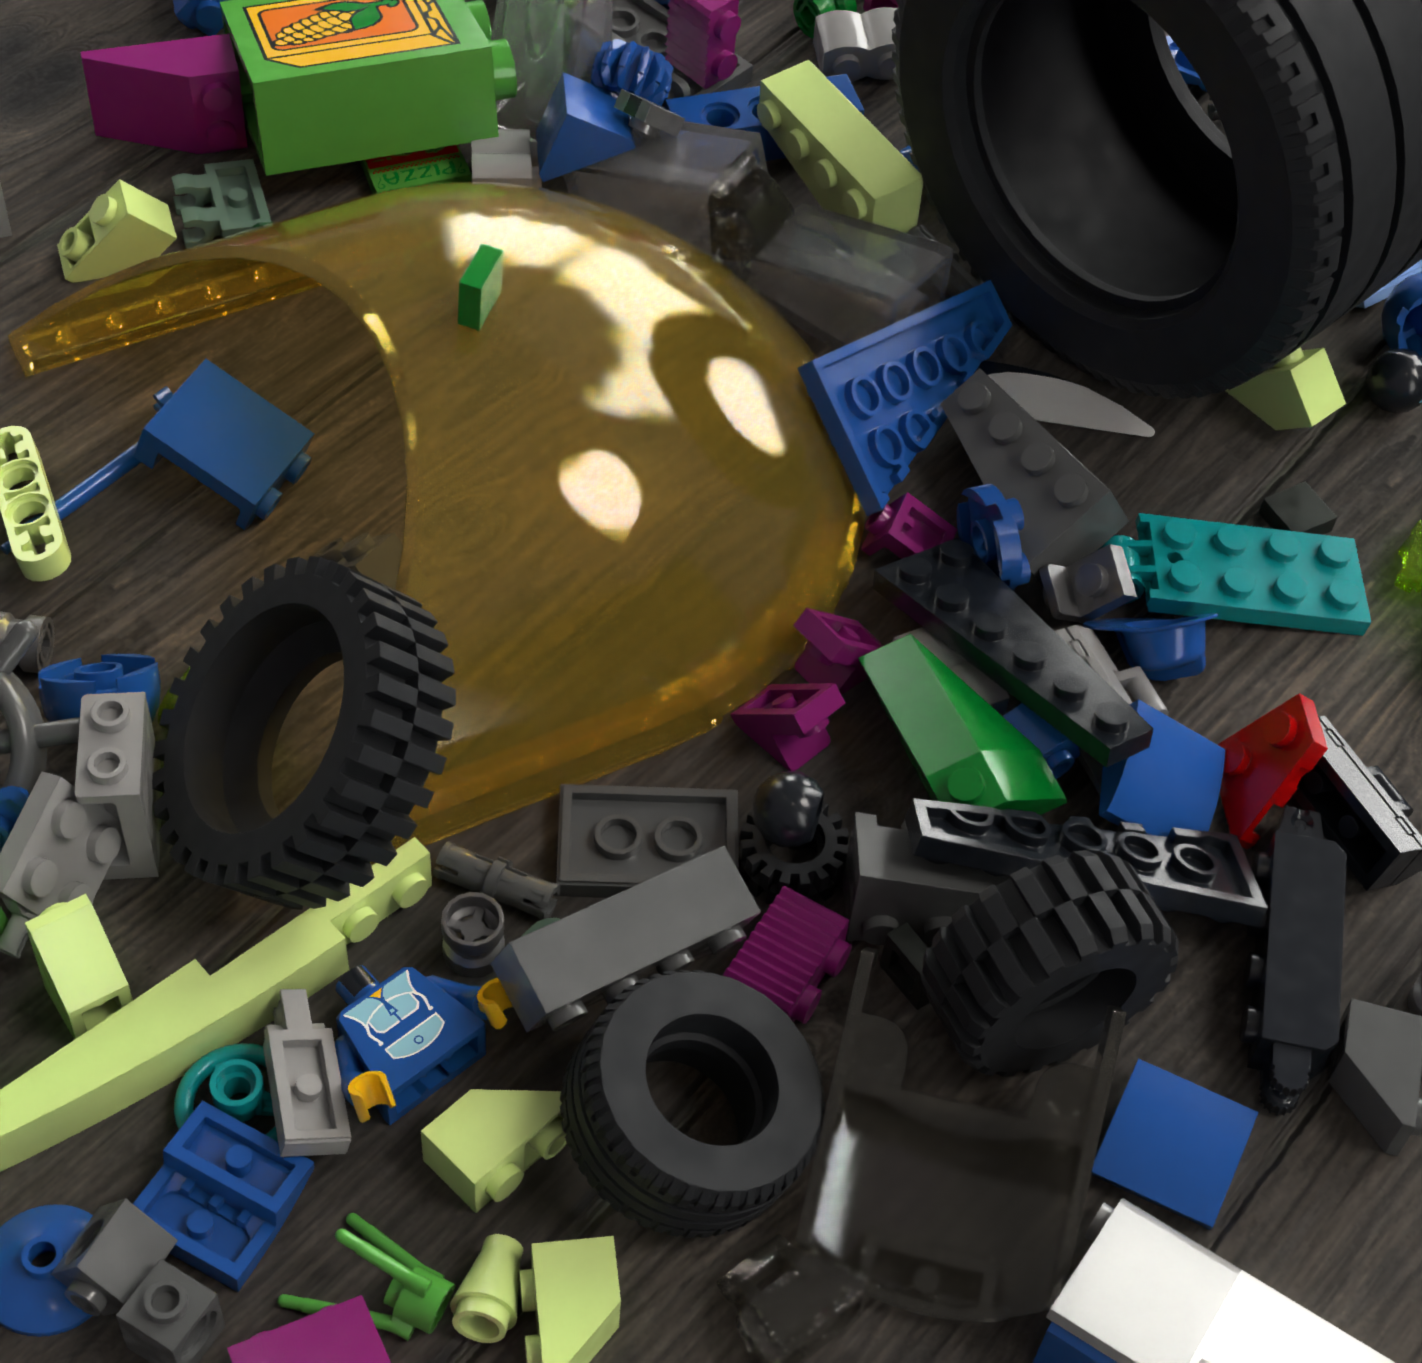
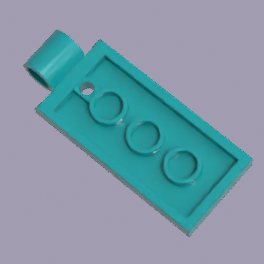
M1139 513L1135 520L1138 540L1125 535H1114L1099 548L1101 549L1109 544L1123 547L1137 598L1125 604L1139 599L1145 591L1148 612L1183 616L1218 613L1219 616L1212 619L1363 636L1372 623L1354 538Z

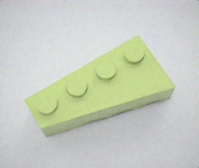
M806 60L761 80L757 115L762 126L770 133L865 270L868 271L906 253L900 248V244L905 234L917 226L923 189L921 173L810 60Z

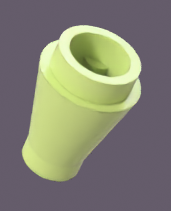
M502 1234L487 1236L481 1252L450 1302V1308L454 1314L452 1319L454 1328L470 1340L481 1343L501 1341L505 1337L507 1330L513 1328L517 1322L519 1270L523 1247L516 1239Z

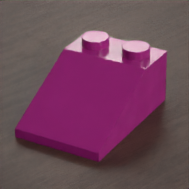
M230 33L80 52L96 136L195 154L248 148L239 70Z

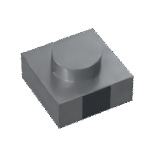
M621 89L614 108L632 116L628 124L630 127L654 138L658 129L677 137L685 118L624 89Z

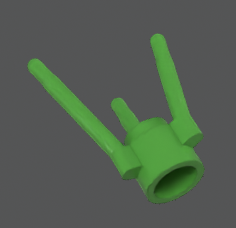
M349 1213L346 1217L347 1224L367 1241L360 1239L343 1228L336 1231V1240L393 1277L384 1297V1304L393 1308L392 1315L369 1311L376 1328L387 1330L407 1341L411 1338L415 1328L431 1334L439 1324L455 1290V1284L444 1279L445 1275L422 1264L359 1215ZM282 1294L277 1299L280 1307L301 1311L306 1314H314L326 1306L336 1304L288 1294Z

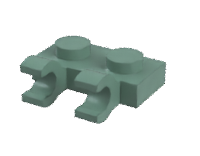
M253 159L204 164V174L192 175L182 173L171 177L175 195L187 193L184 196L173 197L176 214L181 215L184 228L196 227L182 230L185 248H202L219 235L223 245H230L229 237L235 234L239 237L250 236L255 233L253 225L259 222H272ZM211 202L212 207L203 208L205 204Z

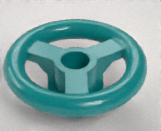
M251 1043L232 1044L215 1049L198 1059L184 1074L175 1094L174 1116L178 1129L182 1127L193 1113L196 1093L209 1075H211L209 1088L215 1108L241 1122L248 1121L255 1115L274 1116L271 1094L265 1091L262 1073L255 1065L258 1064L266 1067L263 1046ZM237 1093L248 1094L247 1097L241 1100L230 1099ZM275 1125L265 1135L278 1142Z

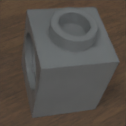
M124 1198L100 1206L51 1275L68 1287L64 1292L66 1298L83 1312L93 1316L118 1313L160 1259H166L178 1240L128 1199Z
M163 1259L157 1262L116 1314L127 1348L150 1363H198L226 1327L218 1294Z

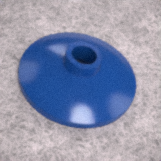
M44 1205L26 1210L14 1216L0 1227V1325L21 1335L43 1337L67 1332L78 1327L93 1316L74 1306L64 1294L68 1287L51 1275L93 1216L92 1214L68 1205ZM54 1252L56 1254L55 1259L48 1266L35 1267L32 1265V1261L43 1253Z

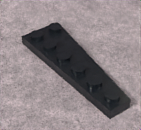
M955 538L875 569L872 586L875 591L1106 768L1150 747L1154 728L974 553V549L970 544Z
M916 798L912 799L905 816L913 855L923 857L936 864L953 863L982 869L994 876H1005L1024 867L1031 869L1041 865L1042 860L1056 855L1066 858L1074 851L1087 850L1094 854L1097 851H1103L1129 862L1158 907L1163 911L1174 912L1179 910L1207 916L1220 923L1236 922L1258 927L1268 909L1237 835L1172 827L1168 837L1145 834L1146 831L1142 824L1120 822L1116 831L1103 830L1093 826L1089 818L1069 816L1063 825L1049 824L1042 816L1031 811L998 810L987 806Z

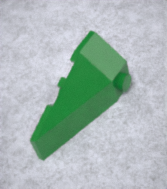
M908 634L858 658L930 800L987 806L998 810L1031 811L1039 815L1067 803V799L1040 749L913 635Z

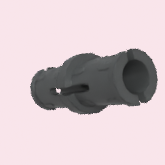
M451 841L444 844L435 862L443 866H436L433 870V876L439 880L443 879L472 892L486 894L497 902L537 917L539 920L551 917L558 901L553 895L558 896L561 891V886L557 883H550L513 868V862L509 859L499 856L498 860H493L457 846Z

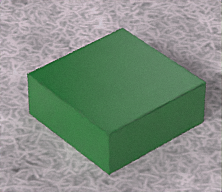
M483 243L479 246L459 281L457 324L480 331L502 291L504 250Z

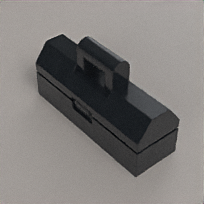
M1325 715L1318 716L1328 749L1314 768L1300 779L1297 790L1292 796L1303 810H1312L1320 813L1324 837L1327 840L1335 841L1347 853L1346 865L1366 891L1388 887L1389 885H1397L1422 871V836L1408 820V817L1413 813L1412 807L1379 766L1366 767Z

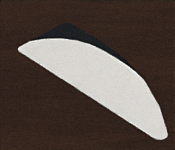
M982 361L976 369L977 371L981 368L1036 421L1142 437H1152L1155 434V430L1123 406L1085 386L1050 373L991 361Z

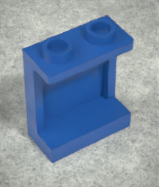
M205 358L143 428L134 457L153 469L164 456L238 507L240 514L236 525L246 530L257 516L264 521L270 516L283 496L279 489L286 480L294 485L302 477L312 461V457L307 455L306 452L315 433Z

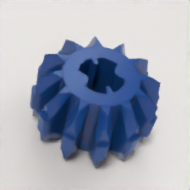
M614 39L613 41L603 42L599 52L596 53L592 64L590 83L618 95L621 89H624L662 107L671 88L674 67L669 61L665 60L663 54L653 52L649 46L643 47L634 41L628 43L621 39Z

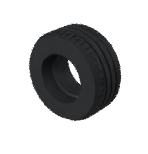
M688 970L666 971L661 975L654 974L648 976L647 979L642 978L634 985L625 988L603 1010L574 1050L571 1060L566 1067V1074L563 1076V1089L560 1095V1101L562 1102L560 1112L563 1117L562 1129L566 1134V1143L572 1149L570 1152L572 1158L579 1165V1171L583 1176L587 1177V1182L591 1188L595 1189L604 1201L607 1200L611 1204L610 1206L617 1212L622 1213L624 1217L631 1221L634 1219L639 1225L645 1228L650 1227L655 1232L663 1233L665 1231L668 1235L675 1237L679 1235L684 1238H694L696 1235L700 1238L710 1237L711 1235L718 1236L726 1231L737 1230L740 1226L744 1227L760 1216L798 1179L811 1162V1158L815 1155L817 1144L822 1136L821 1130L824 1128L823 1114L825 1113L826 1104L823 1100L825 1094L821 1085V1073L804 1036L789 1016L764 994L738 980L712 972L706 973L701 970H692L691 972ZM656 1061L682 1063L697 1069L717 1084L729 1100L734 1111L738 1128L737 1144L729 1146L705 1144L686 1136L672 1126L658 1110L651 1097L646 1080V1064Z

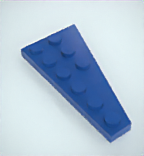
M991 280L797 368L806 386L807 393L818 411L829 435L830 442L842 462L866 516L883 510L890 500L888 494L894 485L905 479L910 471L908 465L918 452L926 449L947 419L941 403L974 374L982 361L990 358L1012 327V323Z

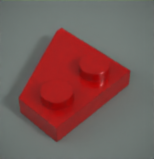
M1300 693L1217 744L1226 749L1220 796L1230 833L1237 835L1243 848L1249 849L1257 843L1261 836L1254 829L1273 804L1281 808L1286 805L1297 790L1300 779L1314 768L1328 749L1314 701Z

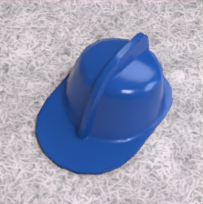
M1207 613L1178 619L1108 618L1086 621L1083 623V627L1115 631L1127 662L1131 667H1141L1147 678L1151 680L1167 681L1199 675L1204 671L1206 666V620L1218 617L1219 615L1218 613Z

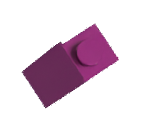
M806 608L793 625L808 639L804 645L806 649L795 662V670L809 684L835 683L841 695L867 679L858 658L884 646L858 621Z
M835 683L770 684L730 715L734 723L783 767L790 771H796L829 746L831 739L825 728L829 724L828 716L843 706L845 701Z

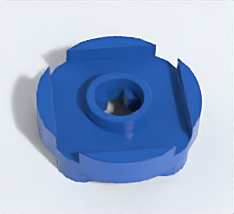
M983 484L964 489L961 494L968 497V501L958 503L957 506L959 539L970 544L974 549V553L1013 591L1018 585L1028 583L1031 578V570L1028 559L1022 552L1018 532L1024 528V515L1016 498L1005 500L1001 491L993 484Z

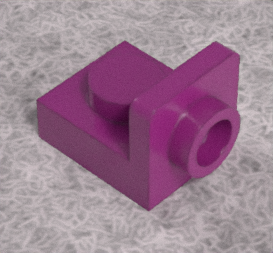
M907 492L889 505L886 504L883 510L869 516L865 523V529L869 533L861 550L871 556L886 547L903 559L954 539L958 529Z

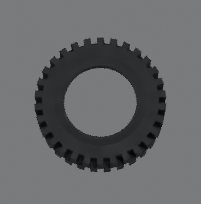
M309 556L308 561L300 557L287 559L286 568L276 563L265 568L264 581L253 576L241 585L243 600L229 595L220 605L224 617L223 620L219 623L208 619L201 629L200 633L206 640L201 650L190 646L183 662L191 668L185 680L178 677L174 678L169 693L178 696L174 710L163 709L159 722L160 726L169 730L167 739L155 741L153 758L164 761V767L153 773L152 789L165 793L153 803L155 817L167 821L159 829L163 842L174 845L169 853L176 862L186 865L184 868L186 872L194 877L201 878L203 881L290 909L302 910L303 906L313 909L325 907L326 898L337 902L350 896L349 883L364 887L375 878L371 862L387 867L397 855L391 843L395 835L409 840L418 826L409 817V814L414 805L427 809L435 793L424 788L428 774L432 772L442 775L447 758L435 752L438 741L451 740L454 723L442 718V710L456 706V689L442 683L455 674L453 659L440 654L449 646L445 634L434 629V626L438 623L430 612L421 608L422 604L335 561H328L317 556ZM343 660L344 688L342 703L329 747L307 786L295 801L279 814L272 791V763L275 746L284 720L293 703L307 684L325 668Z

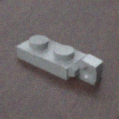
M280 989L279 1004L273 1011L275 1024L266 1025L263 1043L280 1157L346 1154L351 1143V1132L345 1098L341 1088V1076L332 1028H325L324 1023H312L306 989Z

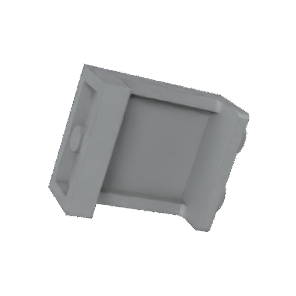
M145 692L86 694L81 698L75 797L79 804H104L106 810L120 820L124 836L120 850L112 861L103 880L159 877L161 839L159 829L161 828V819L155 817L153 803L162 797L163 792L152 789L153 773L161 769L160 760L153 758L156 740Z

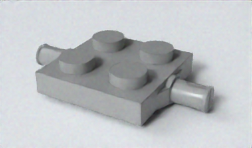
M43 771L38 777L0 852V898H2L7 909L12 914L0 936V952L20 959L21 953L29 939L25 922L38 917L51 905L69 902L83 894H86L93 904L95 895L112 861L117 856L124 839L120 820L108 812L104 804H79L75 797V786L60 776Z

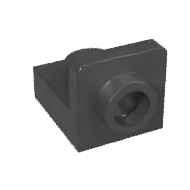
M1109 544L1067 567L1047 564L1039 569L1044 587L1043 598L1055 619L1084 623L1094 620L1137 598L1125 553L1121 546Z

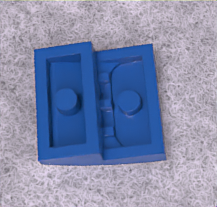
M1139 699L1129 704L1154 728L1150 747L1107 768L1103 766L1099 816L1119 826L1120 822L1142 824L1146 831L1145 834L1168 837L1172 827L1209 831L1221 789L1226 749Z
M1138 1058L1089 1174L1211 1230L1246 1147L1258 1112Z
M202 1100L163 1149V1166L133 1204L178 1240L169 1254L234 1291L239 1292L292 1211L314 1170V1161L305 1156L280 1157L279 1145L276 1140Z

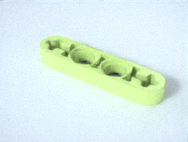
M21 426L1 428L0 511L10 546L25 578L40 582L51 580L61 575L69 567L71 553L44 466L28 429ZM16 452L18 459L8 461V455ZM33 480L30 484L22 488L10 490L14 485L20 482ZM44 513L33 522L19 524L23 519L31 515ZM45 543L46 551L38 554L35 545Z

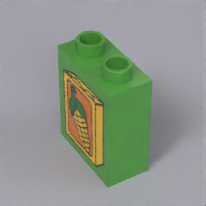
M228 0L220 2L224 34L230 33L239 70L244 120L266 176L499 137L496 101L515 98L517 94L516 69L510 45L505 38L493 40L490 19L483 0L468 2L464 0Z

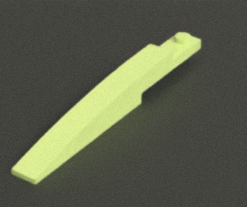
M415 837L396 849L397 855L387 867L378 863L372 865L375 878L364 887L349 883L350 896L339 902L326 898L325 907L309 908L212 975H209L196 959L192 960L0 1089V1172L138 1102L182 1077L198 1059L220 1047L237 1044L274 1021L273 1011L279 1004L280 989H306L307 998H309L349 970L346 945L350 942L356 943L367 938L376 929L380 921L399 908H408L416 904L425 895L428 888L432 886L430 852Z

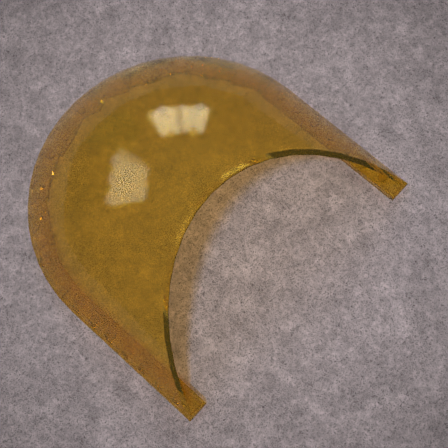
M449 182L396 188L361 196L146 260L88 285L50 306L7 335L9 344L27 377L319 286H324L347 304L371 335L389 373L402 424L406 498L403 547L395 590L422 604L421 608L430 612L438 623L434 626V629L445 634L449 645L440 654L453 659L455 671L454 675L442 682L456 689V706L442 710V718L454 723L451 740L438 741L435 752L447 758L442 775L432 772L428 774L424 788L435 792L428 808L414 805L409 814V817L418 825L409 840L415 837L423 846L560 793V784H584L665 752L715 728L722 723L725 714L754 698L786 669L790 671L794 667L795 662L806 649L804 645L808 641L793 626L806 608L834 615L835 607L844 589H847L854 572L864 532L865 511L797 369L819 358L817 354L780 312L753 287L695 245L651 222L609 205L577 195L540 187L508 183ZM483 243L504 250L502 291L483 326L478 331L457 324L459 281L479 246ZM395 835L391 843L396 850L409 840Z

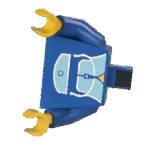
M363 965L355 966L348 970L339 979L335 988L337 994L348 1005L336 1017L339 1037L334 1042L341 1076V1088L345 1100L354 1106L360 1122L364 1123L370 1120L368 1109L376 1105L383 1119L389 1125H392L486 1055L485 1023L482 1020L488 1019L492 1027L501 1029L507 1024V1018L503 1011L513 1007L498 977L488 981L482 987L471 986L434 975L425 977L413 967H403L380 983Z

